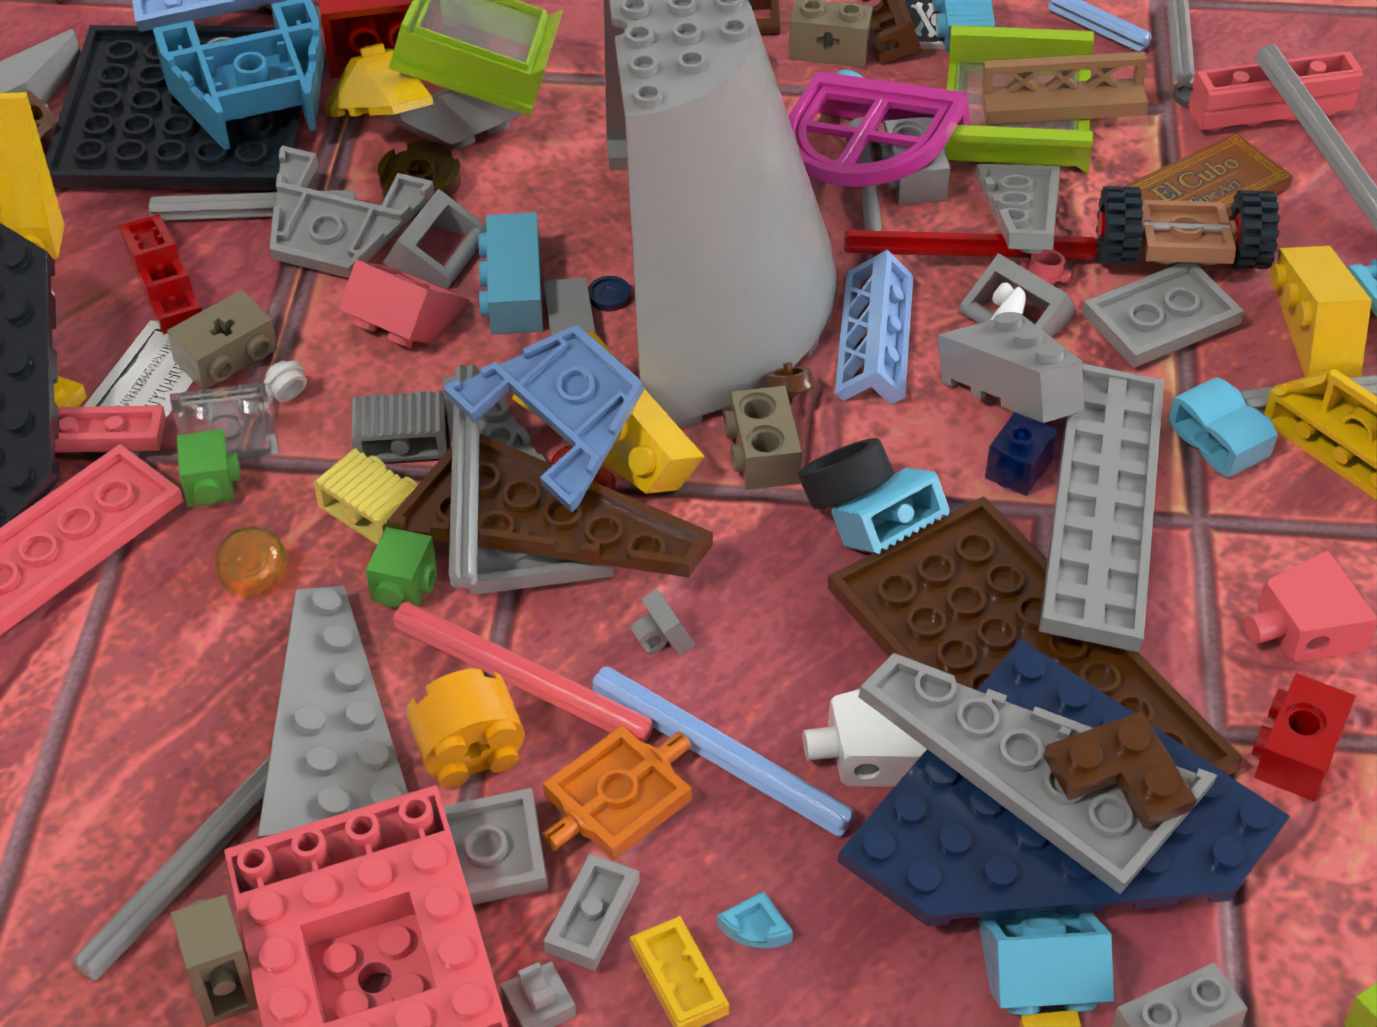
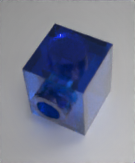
M1014 412L989 446L985 478L1004 488H1009L1027 496L1052 460L1057 429Z

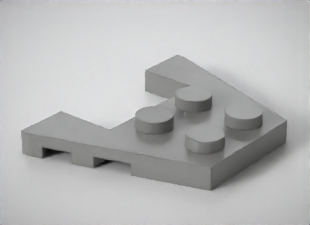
M281 146L279 150L280 170L276 179L277 199L276 206L273 208L269 247L272 259L349 278L355 260L368 262L427 203L435 192L433 181L397 173L382 205H376L307 188L319 166L317 154Z

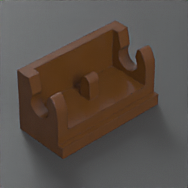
M881 0L878 5L873 6L871 39L881 65L921 51L913 21L904 0Z

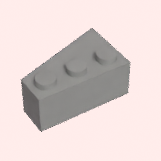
M1003 312L996 315L993 320L937 335L941 382L952 387L956 385V382L970 386L971 395L978 398L985 397L986 393L1001 398V407L1042 423L1085 411L1082 360L1022 314Z

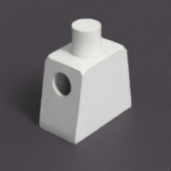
M860 689L834 696L830 700L828 727L803 730V746L806 760L835 758L841 782L846 786L895 787L926 751V748L858 697Z

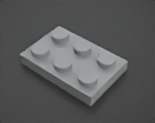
M1182 262L1084 301L1082 314L1120 355L1135 368L1240 325L1244 310L1196 263Z

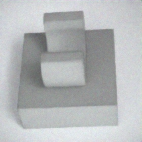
M658 588L641 599L652 616L638 619L630 628L648 655L659 652L668 641L679 656L696 646Z
M552 961L542 966L537 962L517 972V977L501 984L502 996L518 1027H555L577 1017L576 1005Z

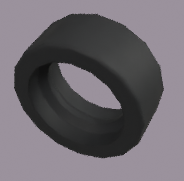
M870 438L843 446L819 457L803 467L798 472V477L811 506L814 509H824L850 501L872 491L888 481L894 474V471L881 441L878 438Z

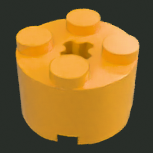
M472 668L444 675L425 686L428 695L418 704H416L414 697L409 702L406 708V718L425 769L430 776L438 779L442 788L452 789L459 787L468 781L470 775L487 769L495 773L507 771L519 762L517 751L524 742L525 731L500 674L494 672V678L485 677L482 669Z

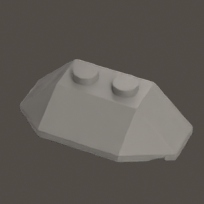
M522 56L516 60L526 63L528 56ZM445 88L431 94L434 105L385 116L388 122L426 140L442 145H452L453 149H459L476 142L474 135L485 130L490 135L508 129L510 127L509 120L521 116L522 113Z

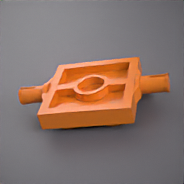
M621 725L543 783L544 796L564 815V818L548 830L542 832V838L548 847L551 846L552 851H557L559 847L575 835L581 834L591 839L613 861L692 800V788L673 771L670 764L691 749L688 738L685 735L682 737V732L677 731L672 737L656 748L639 741Z

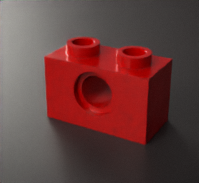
M1296 673L1288 692L1279 688L1276 692L1268 713V717L1275 720L1272 729L1262 725L1251 753V755L1260 758L1254 778L1315 802L1346 726L1356 695Z

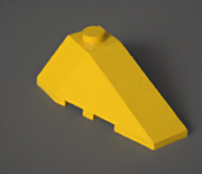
M382 43L361 48L362 56L350 59L323 108L325 115L330 117L345 115V110L349 111L350 116H359L367 113L373 116L395 115L434 105L431 94L418 78L389 69L394 50H385Z

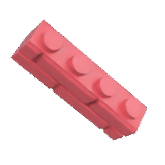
M1350 51L1286 59L1326 116H1332L1339 111L1355 109L1358 98L1357 91L1361 87L1363 72ZM1258 63L1195 71L1192 85L1193 91H1191L1189 110L1200 130L1219 131L1227 126L1242 124L1257 126L1265 121L1280 119L1286 121L1297 120Z

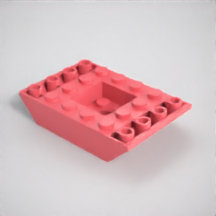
M437 785L224 849L262 1027H508ZM385 973L391 976L389 985L380 992L369 993L362 989L365 980L373 974Z

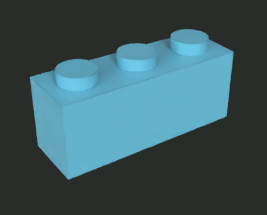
M537 212L486 215V232L478 233L480 258H487V261H479L480 287H487V291H479L481 317H489L491 334L542 332L543 314Z

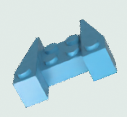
M287 0L271 4L275 30L204 45L200 44L193 20L153 28L160 65L169 92L224 150L230 149L225 121L242 119L252 115L301 105L310 131L316 130L325 57L320 21L312 0Z

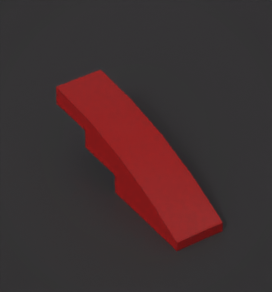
M160 214L118 225L138 279L162 334H168V329L203 311L192 290L189 275L179 258L176 244Z

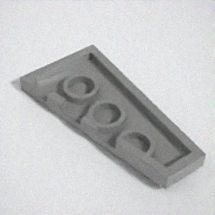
M977 164V181L1009 249H1019L1021 252L1028 254L1053 250L1060 166Z

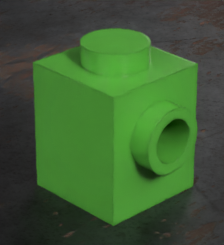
M224 429L177 435L179 477L187 507L234 501L233 481L241 480V471L237 453H229Z
M386 527L366 568L371 601L392 608L399 607L403 602H410L419 607L424 594L432 592L437 578L432 536Z

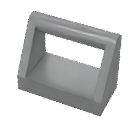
M438 189L396 241L383 263L388 267L400 269L432 284L448 288L479 249L478 233L486 232V224ZM433 226L466 236L444 266L417 247Z
M999 253L959 307L960 313L977 323L989 321L994 312L983 305L992 299L994 292L1000 284L1006 282L1014 289L1021 287L1026 294V301L1044 311L1035 325L1051 337L1066 326L1076 313V309L1067 293Z

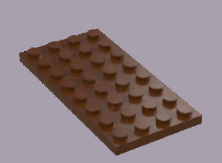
M984 496L948 514V516L942 517L941 520L934 521L933 525H926V528L919 529L918 533L913 532L910 537L905 536L903 542L896 541L895 546L889 545L887 550L881 549L880 554L872 553L828 576V590L888 657L896 653L954 675L956 683L978 690L1020 639H1022L1133 713L1142 711L1151 725L1227 775H1231L1240 768L1243 757L1139 652L1039 632L1047 559Z

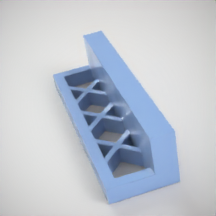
M132 0L135 22L139 32L286 1Z
M888 250L846 273L835 395L842 401L870 387L890 405L905 398L914 276ZM869 278V280L866 282V284H865V285L863 286V288L860 290V284H861V282H862L863 280ZM870 302V303H869V306L867 307V309L864 311V313L861 315V317L857 320L858 315L861 313V311L864 309V307L867 305V303ZM867 332V336L864 338V340L861 342L858 348L854 350L857 343ZM864 363L863 373L852 378Z

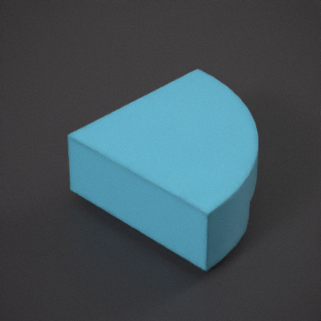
M764 891L717 915V926L732 940L745 946L775 948L786 945L793 940V931Z

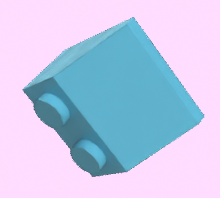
M1057 911L1027 913L1026 918L982 922L981 918L978 917L990 993L1000 1009L1007 1008V1011L1012 1014L1030 1015L1040 1012L1041 1006L1063 1005V1008L1067 1010L1090 1011L1097 1008L1098 1002H1114L1111 933L1092 912L1058 915Z

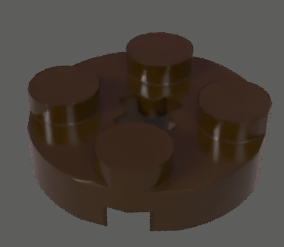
M415 141L407 143V150L401 151L396 155L394 148L381 158L377 168L383 199H385L397 173L433 181L434 191L436 192L440 189L449 197L457 191L461 183V170L458 158L454 159L449 148L435 142Z

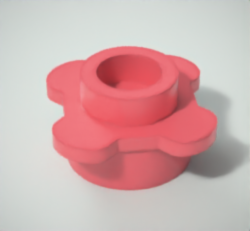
M1044 250L1040 253L1031 254L1030 260L1021 262V267L1053 286L1057 281L1068 282L1071 279V272L1064 269L1065 257L1055 250Z

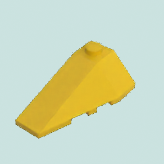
M27 92L0 93V223L46 250L53 259H58L65 225Z

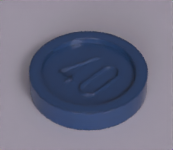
M617 276L597 278L588 287L590 304L601 311L620 310L631 299L629 283Z

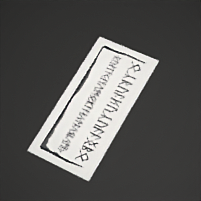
M149 321L83 407L163 405L167 418L193 380L173 360L168 334H162L157 321ZM131 451L137 457L141 453V451Z

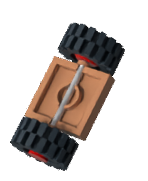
M1103 186L1098 204V226H1096L1098 262L1100 264L1134 265L1137 263V258H1139V247H1141L1142 242L1146 261H1155L1161 264L1191 262L1209 266L1223 263L1231 264L1234 268L1246 269L1271 268L1275 260L1274 252H1277L1278 247L1276 239L1279 237V230L1277 228L1280 222V215H1277L1279 210L1277 195L1274 194V191L1238 190L1237 194L1233 197L1234 202L1231 204L1232 215H1229L1228 219L1224 202L1143 200L1140 187Z

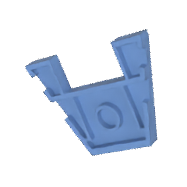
M578 324L523 348V354L500 365L495 361L480 368V374L461 383L459 379H456L443 387L446 397L474 423L507 393L512 391L564 438L573 448L540 477L542 486L571 513L579 506L644 391L643 382Z

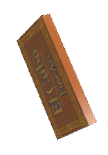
M1234 133L1123 187H1140L1143 200L1224 202L1229 218V215H1232L1231 204L1234 202L1233 197L1237 194L1238 190L1274 191V194H1278L1290 188L1293 176L1238 133Z

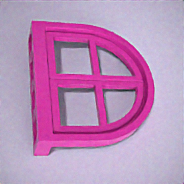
M819 71L816 72L788 116L807 174L825 183L852 187L884 184L917 172L940 154L957 125H971L967 92ZM817 113L853 119L864 117L858 128L813 121ZM933 116L932 122L922 137L876 130L880 123H885L887 120ZM812 132L851 139L839 159L835 161L815 151L808 142L807 133ZM869 141L910 147L906 151L885 160L856 163Z

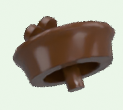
M792 362L783 363L784 368L767 372L765 384L762 388L786 386L791 405L792 399L795 396L816 388L818 382L815 380L810 368L793 367Z

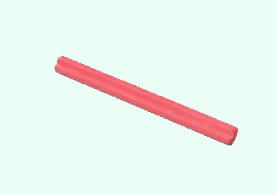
M403 602L393 614L396 629L478 669H482V671L493 676L494 672L502 676L505 682L610 733L623 725L639 741L644 743L652 733L653 721L651 718L410 602Z

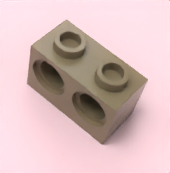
M786 386L731 392V411L723 412L724 430L727 439L734 438L735 444L731 445L732 467L734 472H742L745 490L801 484L798 472L801 470L802 450Z

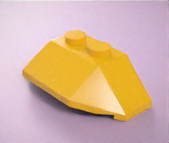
M1336 369L1283 383L1272 388L1264 415L1272 421L1276 432L1377 500V396Z

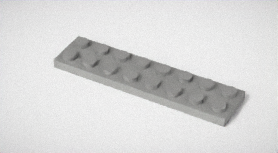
M1082 363L1085 411L1065 417L1039 632L1139 652L1144 639L1164 379Z

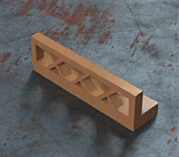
M1145 52L984 61L981 103L986 125L1145 116L1148 109V100L1143 86L1147 62ZM1135 66L1133 78L1115 79L1111 75L1120 67ZM1080 69H1091L1096 73L1087 81L1076 82L1072 78ZM1051 71L1056 75L1048 83L1036 84L1031 80L1039 72ZM1010 73L1015 77L1007 86L992 87L993 74Z

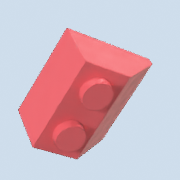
M355 260L338 309L353 315L351 323L374 332L377 331L378 327L389 331L387 339L407 347H412L414 341L431 344L466 308L469 299L400 269Z

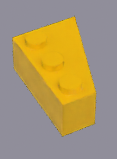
M1331 246L1279 248L1277 264H1273L1271 267L1270 282L1272 289L1277 294L1304 376H1311L1331 369H1336L1348 378L1361 376L1371 298Z

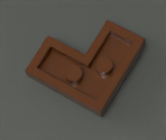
M1142 711L1053 742L1045 748L1043 757L1069 801L1117 783L1144 829L1192 811L1197 802L1191 789Z

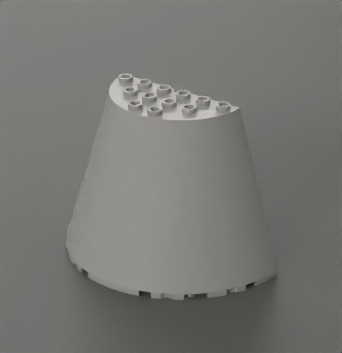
M603 0L606 145L610 171L628 170L639 379L643 382L645 390L681 429L702 424V415L722 409V415L724 411H731V392L760 389L765 384L767 372L784 368L783 363L792 362L794 367L804 355L807 357L812 355L819 344L820 334L822 331L827 330L831 321L833 303L836 302L837 269L835 255L749 1Z

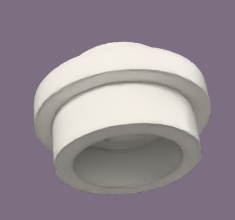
M280 361L274 364L265 375L266 379L263 383V390L269 397L276 398L279 402H287L295 398L304 390L307 384L304 368L298 361Z

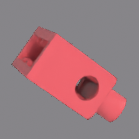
M1329 551L1322 552L1270 578L1264 584L1257 608L1258 613L1248 615L1244 619L1246 634L1253 644H1260L1275 639L1288 659L1294 662L1366 651L1377 625V616Z

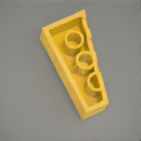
M584 330L620 361L593 330ZM644 388L642 395L603 464L644 493L650 494L680 490L705 456ZM515 394L513 395L511 399H513L518 404H520L528 411L533 413L535 416L540 418L520 398H518Z

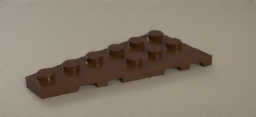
M479 433L478 547L689 578L713 546V532L593 481L577 509L571 513L542 486L540 477L553 464ZM452 446L387 520L388 527L432 536V539L437 541L450 542Z

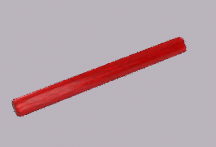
M847 230L844 234L843 243L846 253L880 254L888 250L894 255L996 257L999 253L1006 258H1031V254L1021 252L1019 249H1009L1002 234ZM1054 236L1053 250L1061 253L1065 259L1093 260L1096 257L1097 242L1094 237Z

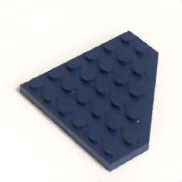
M1022 639L977 690L986 694L987 690L991 689L1007 695L1006 702L1030 711H1033L1036 706L1092 728L1134 714ZM1151 725L1176 766L1197 773L1200 768L1216 774L1217 777L1212 787L1121 894L928 749H926L839 851L837 862L926 926L949 924L950 919L980 917L981 922L1026 918L1027 913L1057 911L1058 915L1102 912L1103 907L1131 904L1133 909L1175 906L1180 900L1208 898L1209 903L1231 901L1283 829L1290 816Z

